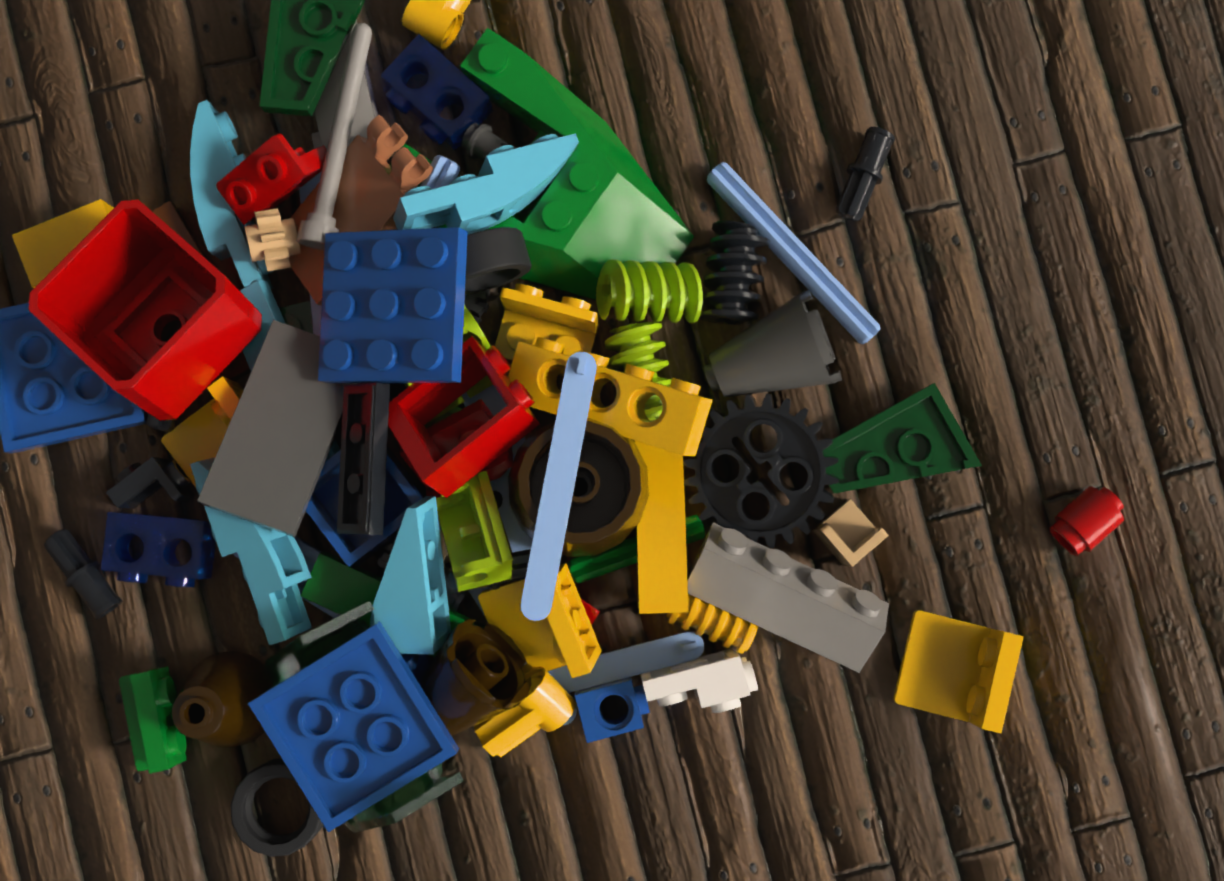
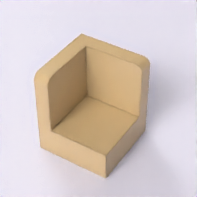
M847 499L812 530L843 566L849 567L857 564L889 536L883 528H875L851 499Z

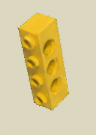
M537 337L535 345L518 341L508 375L511 382L515 379L519 380L533 397L535 403L530 407L557 415L561 394L556 383L557 376L561 370L566 368L567 360L570 357L563 354L564 344ZM587 352L594 357L597 364L587 418L613 427L623 437L682 456H696L712 404V399L698 395L701 386L673 377L670 386H666L652 381L655 373L653 371L626 363L624 372L607 368L610 358ZM612 381L616 387V398L610 406L605 407L601 402L600 392L607 382ZM658 395L663 405L662 413L658 419L651 422L645 415V404L651 396Z

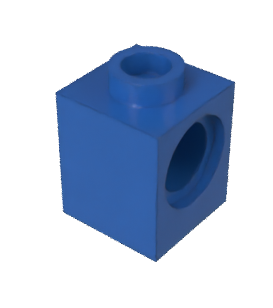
M631 677L575 691V699L587 743L644 728L641 715L650 713L643 684L634 687ZM618 695L625 699L628 709L623 717L609 719L602 714L600 704L607 696Z

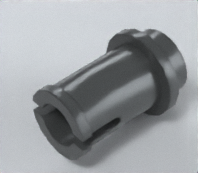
M477 123L472 124L467 129L461 143L462 147L466 149L468 157L471 159L478 157L483 161L494 149L511 145L493 134L492 128L488 124L479 125Z

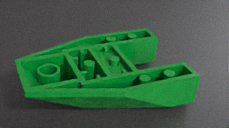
M487 27L460 65L466 85L537 132L538 135L533 142L549 134H556L559 138L575 133L579 141L574 152L554 181L538 198L505 221L488 228L510 227L517 228L522 232L532 266L528 273L518 279L596 301L598 277L602 267L610 259H617L623 264L628 260H635L640 262V264L646 261H654L658 265L663 262L676 264L694 239V236L610 126L529 55ZM406 143L403 145V147L408 148L415 158L420 154ZM444 224L433 228H447V225Z

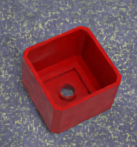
M139 199L120 201L29 293L28 310L113 390L159 421L177 419L262 330V314L223 273ZM171 321H181L182 327L168 341H162L161 333L164 326Z

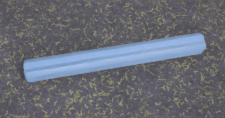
M726 162L718 164L711 170L707 176L708 184L746 224L754 226L758 230L759 235L770 240L768 247L855 340L860 344H865L879 332L880 324Z

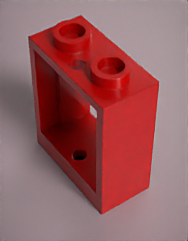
M472 336L463 343L461 383H413L389 402L388 426L422 482L445 498H448L540 425L529 408L535 403L533 397L519 380L515 379L511 382L505 374L511 369L505 357L494 345L486 350ZM487 375L507 406L443 456L424 425Z

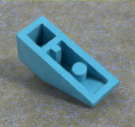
M426 496L406 509L372 605L373 611L370 618V627L380 621L400 654H434L442 647L451 632L436 496Z

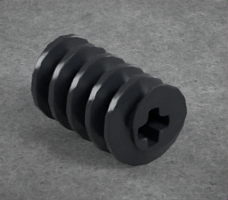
M729 220L714 222L712 230L719 236L710 239L709 248L716 254L707 258L706 266L715 273L704 276L703 285L711 290V292L703 294V306L710 310L701 312L699 319L726 325H741L747 321L757 320L759 314L747 309L746 305L747 303L761 301V295L749 290V286L763 283L764 277L753 272L752 266L765 265L767 263V258L755 253V248L769 246L770 240L759 235L758 230L754 226Z

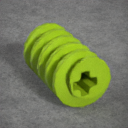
M610 259L602 267L597 281L596 303L599 315L603 320H606L610 308L613 307L615 318L618 321H624L627 318L629 308H631L633 319L636 322H641L645 319L647 309L649 308L651 320L654 322L662 321L666 310L668 319L672 323L680 321L683 311L687 322L696 323L701 315L703 305V291L699 273L693 264L685 262L676 266L672 262H663L658 265L654 261H646L640 264L638 261L628 260L623 264L617 259Z
M635 323L610 330V333L615 334L605 340V349L619 353L609 359V368L624 372L626 363L655 372L652 381L669 386L672 379L657 376V372L668 366L669 361L654 358L653 354L666 346L665 341L652 340L650 337L652 333L662 328V323ZM658 395L651 396L645 404V415L651 422L658 419L662 413L663 405Z

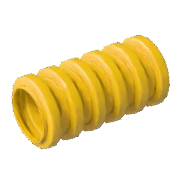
M688 594L689 613H667L666 615L668 618L667 623L673 625L677 621L681 623V629L687 631L690 627L695 629V634L698 636H702L703 633L709 635L708 640L713 643L717 639L721 640L723 647L728 649L732 645L736 647V652L739 654L748 651L758 629L757 625Z

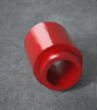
M1089 486L1055 516L1056 523L1049 530L1064 549L1072 555L1078 556L1083 551L1090 552L1124 522V517L1121 513L1124 505L1108 488L1102 487L1098 490L1095 487Z

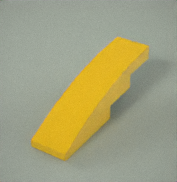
M635 441L647 466L649 497L641 520L637 525L639 614L689 613L683 456Z

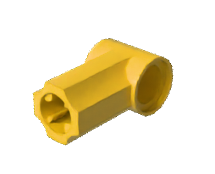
M410 0L402 17V25L441 50H446L458 35L464 20L463 13L472 0Z
M535 667L524 675L525 681L531 677L532 686L528 696L519 705L474 726V732L479 737L482 747L491 756H504L541 728L546 732L560 728L573 714L576 707L575 699L544 667Z

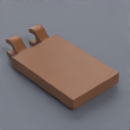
M380 115L376 116L369 123L367 138L357 135L347 147L332 216L337 220L335 228L339 229V233L396 230L397 227L393 217L400 197H403L409 190L416 188L433 170L431 164L422 154L415 158L408 148L402 147L406 143L408 135L400 125L394 123L390 127ZM396 152L392 158L390 166L387 161L393 155V153ZM319 183L291 216L295 222L297 235L300 222L306 220L307 213L313 212ZM299 244L301 254L289 256L290 266L316 304L322 306L324 251Z

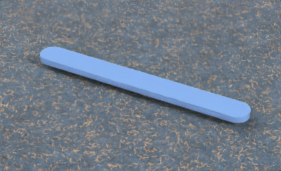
M582 351L572 354L566 363L521 598V611L527 619L532 621L545 619L552 608L597 369L596 361L592 355Z
M686 631L602 653L591 673L572 678L567 665L548 672L568 693L696 660L704 651V641L694 631Z

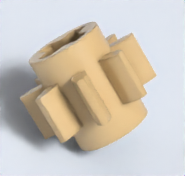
M278 208L255 212L257 223L244 226L251 261L264 260L267 272L290 268L289 256L301 254L300 245L296 241L297 230L294 219L281 220Z

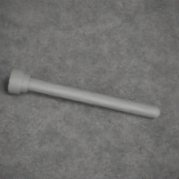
M359 23L353 28L313 212L307 213L306 220L300 222L296 241L299 244L317 250H325V233H339V229L335 228L337 220L332 216L372 37V30L365 23Z

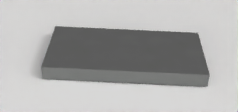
M273 320L198 497V503L289 536H296L342 421L344 385L357 384L318 381L320 336Z

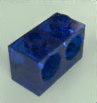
M420 34L381 74L388 89L385 97L404 115L411 110L423 121L419 125L421 130L439 146L445 141L456 151L461 146L467 129L474 123L480 125L493 111L489 96ZM415 74H425L429 77L426 84L420 88L412 89L406 86L409 78ZM450 104H458L463 107L461 115L456 119L446 120L440 117L441 111Z
M108 512L101 570L118 572L117 581L147 583L148 575L166 576L165 585L195 587V579L212 578L216 541L212 535L211 524L206 520ZM136 535L141 538L144 544L143 554L137 561L130 556L128 550L131 539ZM182 540H186L192 548L191 559L186 565L180 564L175 555L176 547Z

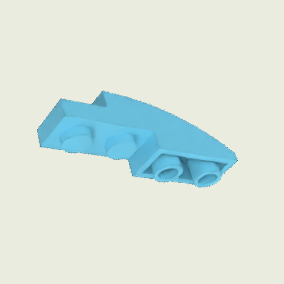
M208 100L198 103L192 129L190 177L193 202L206 247L211 254L221 261L232 257L244 287L257 280H264L273 289L268 274L274 271L267 272L264 260L251 261L244 226L254 225V220L243 225L216 188V184L246 159L243 153L237 155L232 143L233 139L238 138L236 129L226 111L219 113Z
M576 133L559 138L556 134L545 135L535 140L531 145L514 148L512 145L501 146L486 156L478 177L475 174H467L454 179L447 186L431 189L429 186H420L409 190L403 197H400L393 217L397 230L426 229L446 224L447 228H462L468 231L469 235L484 231L505 221L524 209L551 185L579 143Z
M215 458L190 464L199 495ZM204 506L211 524L213 538L217 542L221 556L224 557L236 552L238 553L243 576L249 585L258 611L259 623L264 629L269 645L285 641L311 629L312 626L297 583L310 579L312 576L295 537Z

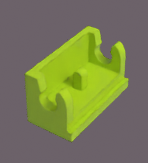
M487 471L479 472L448 498L442 495L436 498L438 519L458 592L512 579L513 559Z

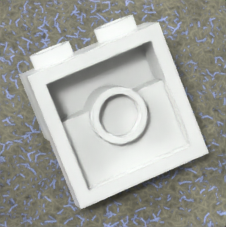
M732 648L703 655L696 660L641 674L647 702L657 699L659 706L672 705L687 700L686 691L694 689L696 699L701 708L711 707L712 713H720L740 707V698L750 696V692L758 690L751 662L747 661L746 657L741 658Z

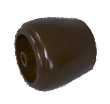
M587 418L576 479L583 480L586 483L587 492L582 496L573 495L562 550V555L566 557L597 556L621 544L640 522L649 497L648 470L636 443L629 438L623 437L613 427ZM555 420L537 428L518 448L508 475L509 505L521 530L532 540Z

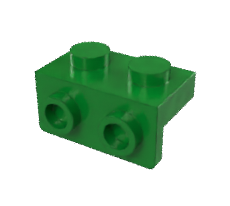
M168 666L120 677L119 685L136 769L138 771L148 770L149 774L168 770L186 761V736L176 728L172 719V707L177 698L175 683L170 677Z

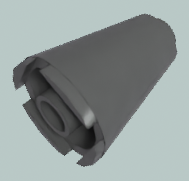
M809 290L799 293L709 353L710 363L703 367L713 392L721 390L726 398L833 384L842 380L840 370L830 373L828 364L833 363L836 358L819 312L815 309L808 312L804 303L813 299Z

